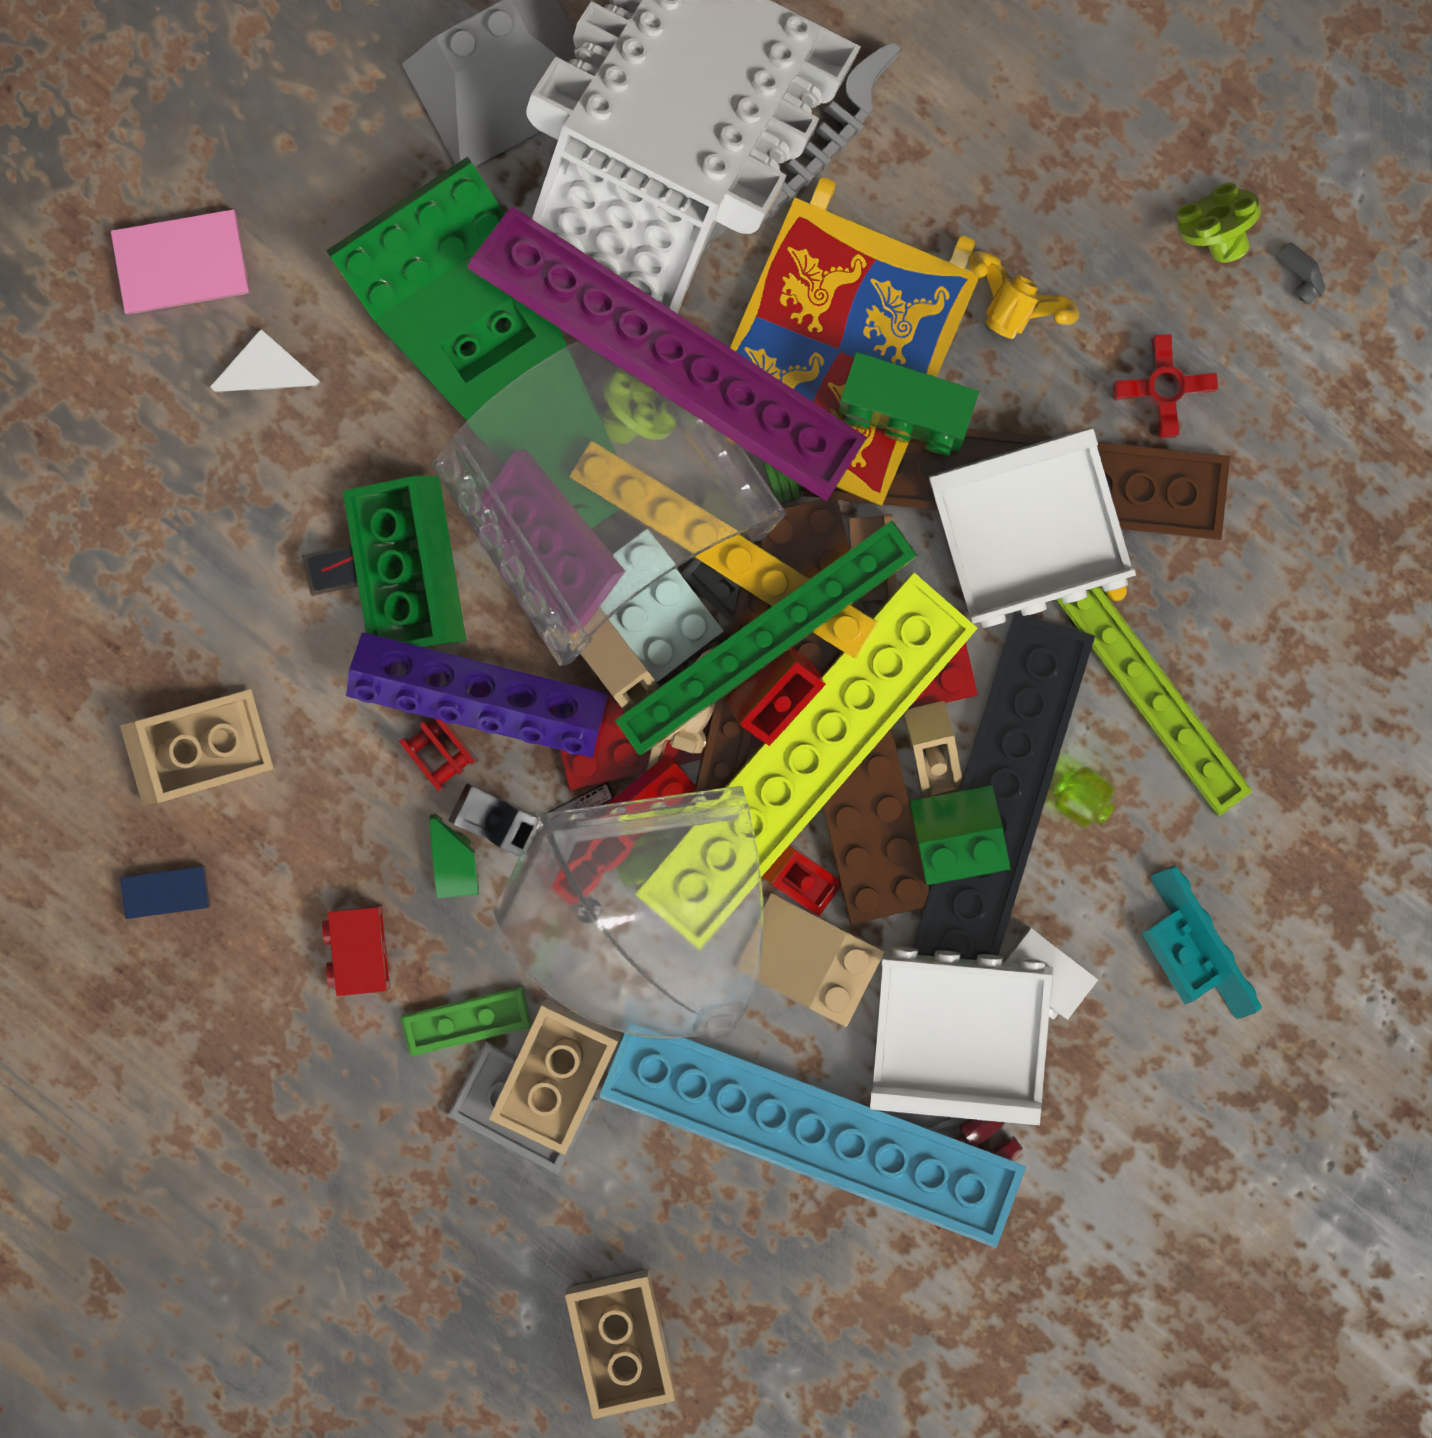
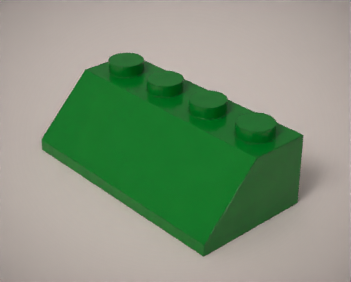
M411 476L344 490L343 497L366 633L424 648L467 641L440 476Z

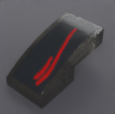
M351 545L302 555L312 597L350 588H358Z

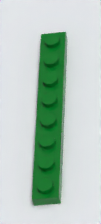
M890 521L615 720L638 755H643L913 561L918 555L895 522Z

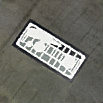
M606 782L538 817L554 826V830L610 802L614 798V794L609 782Z

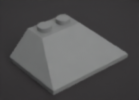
M502 0L438 34L402 63L455 164L468 156L475 168L542 133V131L532 125L527 117L526 109L530 96L555 56L566 62H569L571 59H577L574 52L576 48L573 42L574 31L557 0Z

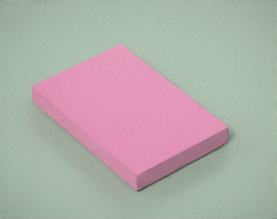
M234 209L111 231L123 306L127 315L250 294L237 213Z

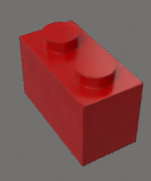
M792 647L744 681L726 702L739 725L770 746L821 691L826 683L814 663Z
M382 905L328 912V920L322 921L323 942L325 946L331 945L333 961L326 963L328 986L335 987L336 996L388 991L391 987Z

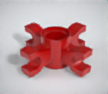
M1154 335V338H1151L1154 372L1147 379L1115 381L1113 383L1114 400L1146 397L1150 403L1157 406L1159 439L1176 438L1179 436L1176 402L1184 394L1213 393L1215 390H1218L1217 373L1184 376L1178 368L1173 367L1172 335ZM1168 376L1175 382L1176 391L1173 397L1165 398L1156 392L1154 384L1157 377Z

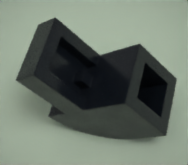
M466 783L448 820L452 824L489 840L497 847L533 864H536L554 827L521 807Z

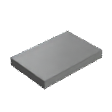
M486 1041L447 1116L558 1175L597 1099L592 1097L566 1155L489 1120L517 1056Z

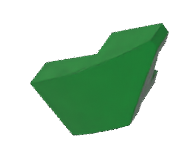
M430 814V835L437 898L479 895L475 850L470 847L471 839L463 833L461 835L456 833L442 822L443 818L439 815Z

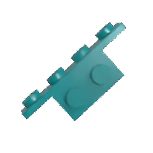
M1176 865L1151 875L1150 878L1171 913L1141 932L1183 1003L1194 1002L1216 986L1236 1019L1260 1011L1262 1005L1257 999L1255 988L1245 979L1235 962L1233 952L1221 940L1213 926L1211 916L1201 907L1193 894L1188 878L1179 871Z

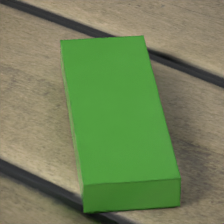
M523 986L400 1016L410 1057L531 1028L533 1025Z

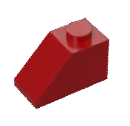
M791 844L762 876L771 885L817 916L822 914L841 887L840 880Z

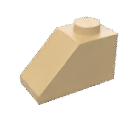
M940 701L907 709L904 717L923 798L960 791L963 782L955 736L945 702Z

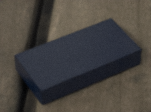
M205 866L120 878L125 919L210 908Z

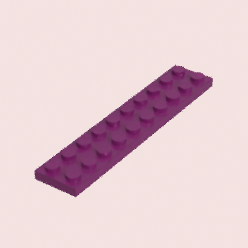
M511 206L477 250L467 267L825 501L828 500L867 439L862 433L513 206Z

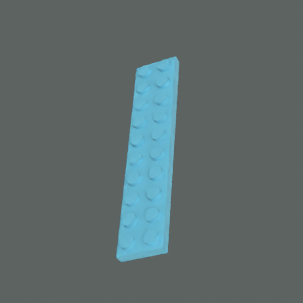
M630 1018L600 1093V1098L994 1248L998 1246L1026 1166L881 1111L871 1110L870 1107L633 1018Z

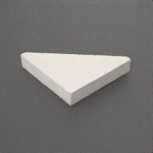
M261 329L210 388L219 393L290 387H317L320 381Z

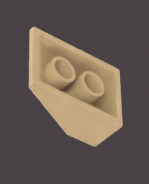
M251 689L120 725L143 806L161 803L274 769Z
M771 892L734 968L807 1008L847 1027L885 951L883 948Z
M546 998L541 1005L489 1120L566 1155L622 1034Z

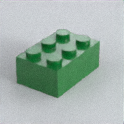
M856 352L841 397L838 415L845 416L844 422L855 428L868 430L869 426L873 425L885 429V436L904 443H909L910 438L925 442V449L940 455L949 456L950 451L956 453L960 451L979 391Z

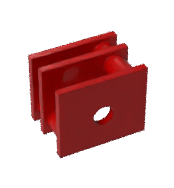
M435 718L430 723L422 722L420 724L422 730L412 738H402L398 741L437 791L446 788L444 783L456 773L458 775L464 772L463 768L469 763L473 765L479 761L449 723ZM444 731L460 750L454 756H452L449 752L450 749L439 736ZM431 741L447 759L435 771L419 753Z

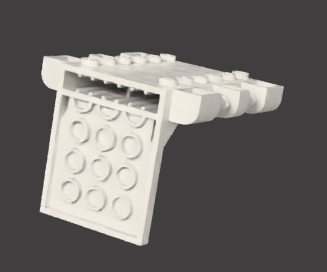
M610 0L611 4H607L604 7L591 1L579 19L573 35V42L576 47L574 52L577 59H571L569 62H566L555 56L532 92L526 109L527 117L534 127L558 140L532 219L677 314L716 222L743 234H751L759 229L787 177L786 174L780 171L778 163H784L788 159H795L802 154L820 119L812 115L811 108L820 105V103H828L834 98L861 47L771 0Z

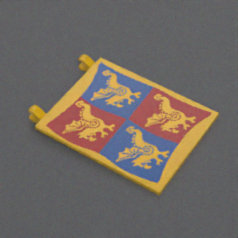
M822 177L818 182L810 204L794 197L730 348L844 422L846 417L838 415L856 352L937 377L979 278L973 272L965 269L968 258L975 246L973 239L961 236L950 262L826 211L835 192L836 183L831 179ZM698 420L696 429L743 448L702 420ZM870 425L868 430L851 426L865 435L867 439L836 488L882 507L909 443L888 438L885 436V429Z

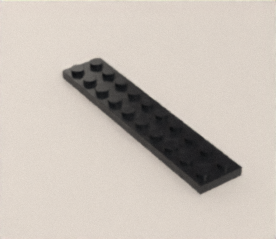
M1018 612L1013 613L960 791L993 785L1011 869L931 884L928 899L912 948L918 950L917 955L934 956L935 951H953L960 953V959L977 960V955L981 954L999 955L1095 639L1094 635L1028 615L1023 616Z

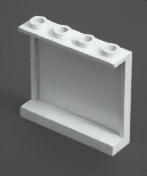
M1088 427L928 475L970 620L973 624L981 622L982 628L998 625L1006 621L1005 614L1021 610L1023 616L1035 614L1047 609L1045 602L1062 598L1063 604L1075 602L1088 597L1086 590L1099 586L1103 587L1104 592L1119 589L1128 585L1127 578L1136 576L1128 556L1097 449L1098 442L1093 428Z
M893 947L892 953L885 952L882 958L883 968L870 1109L1040 1125L1053 967H1045V961L1033 958H1022L1019 964L1002 963V957L988 954L977 955V960L960 959V953L953 951H935L934 956L917 955L918 950L910 947Z

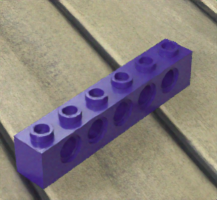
M362 632L349 668L346 697L358 699L365 703H375L399 709L405 713H415L439 719L450 724L455 723L479 729L490 734H499L523 740L530 744H539L563 750L570 754H579L593 758L604 718L608 693Z

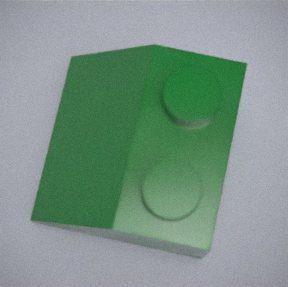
M993 785L910 801L926 885L1011 869Z

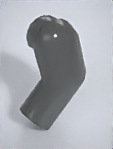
M1292 242L1288 243L1282 249L1278 258L1299 274L1303 283L1296 288V296L1305 304L1311 305L1318 296H1323L1326 288L1319 265Z

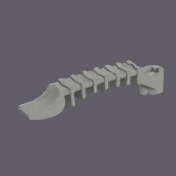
M892 42L869 55L851 71L846 82L845 97L850 107L857 114L855 116L851 115L838 103L831 100L824 111L845 128L838 134L826 122L822 121L815 132L829 144L821 150L809 140L803 153L812 161L806 167L796 158L788 161L785 168L795 177L788 183L784 181L779 194L763 221L769 216L774 218L778 214L780 207L786 202L791 203L794 197L796 198L800 189L804 186L809 187L816 175L822 169L826 171L832 159L838 153L842 154L847 149L849 141L854 136L858 137L865 127L864 123L872 116L873 87L879 77L900 56L898 52L902 49L901 47ZM716 222L703 252L725 230H730V228Z

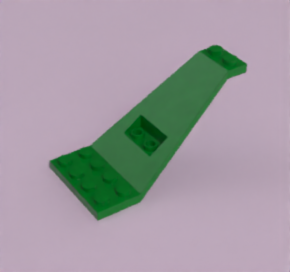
M467 156L326 251L376 324L504 462L508 464L516 451L528 450L590 528L593 529L619 512L620 509L570 477L592 441L617 456L616 451L560 328L467 268L474 254L505 215ZM507 318L504 325L495 326L497 320ZM472 341V344L468 349H460L461 345L464 342Z

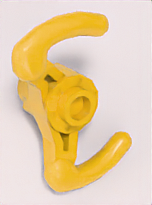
M975 251L969 256L968 264L973 274L978 278L987 276L994 298L985 312L988 315L985 324L996 333L1006 338L1014 339L1017 333L1022 334L1030 319L1054 314V321L1058 324L1071 325L1078 321L1080 310L1077 304L1067 296L1036 293L1039 287L1034 282L1021 275H1016L1015 279L1011 278L1001 265V260L990 252Z

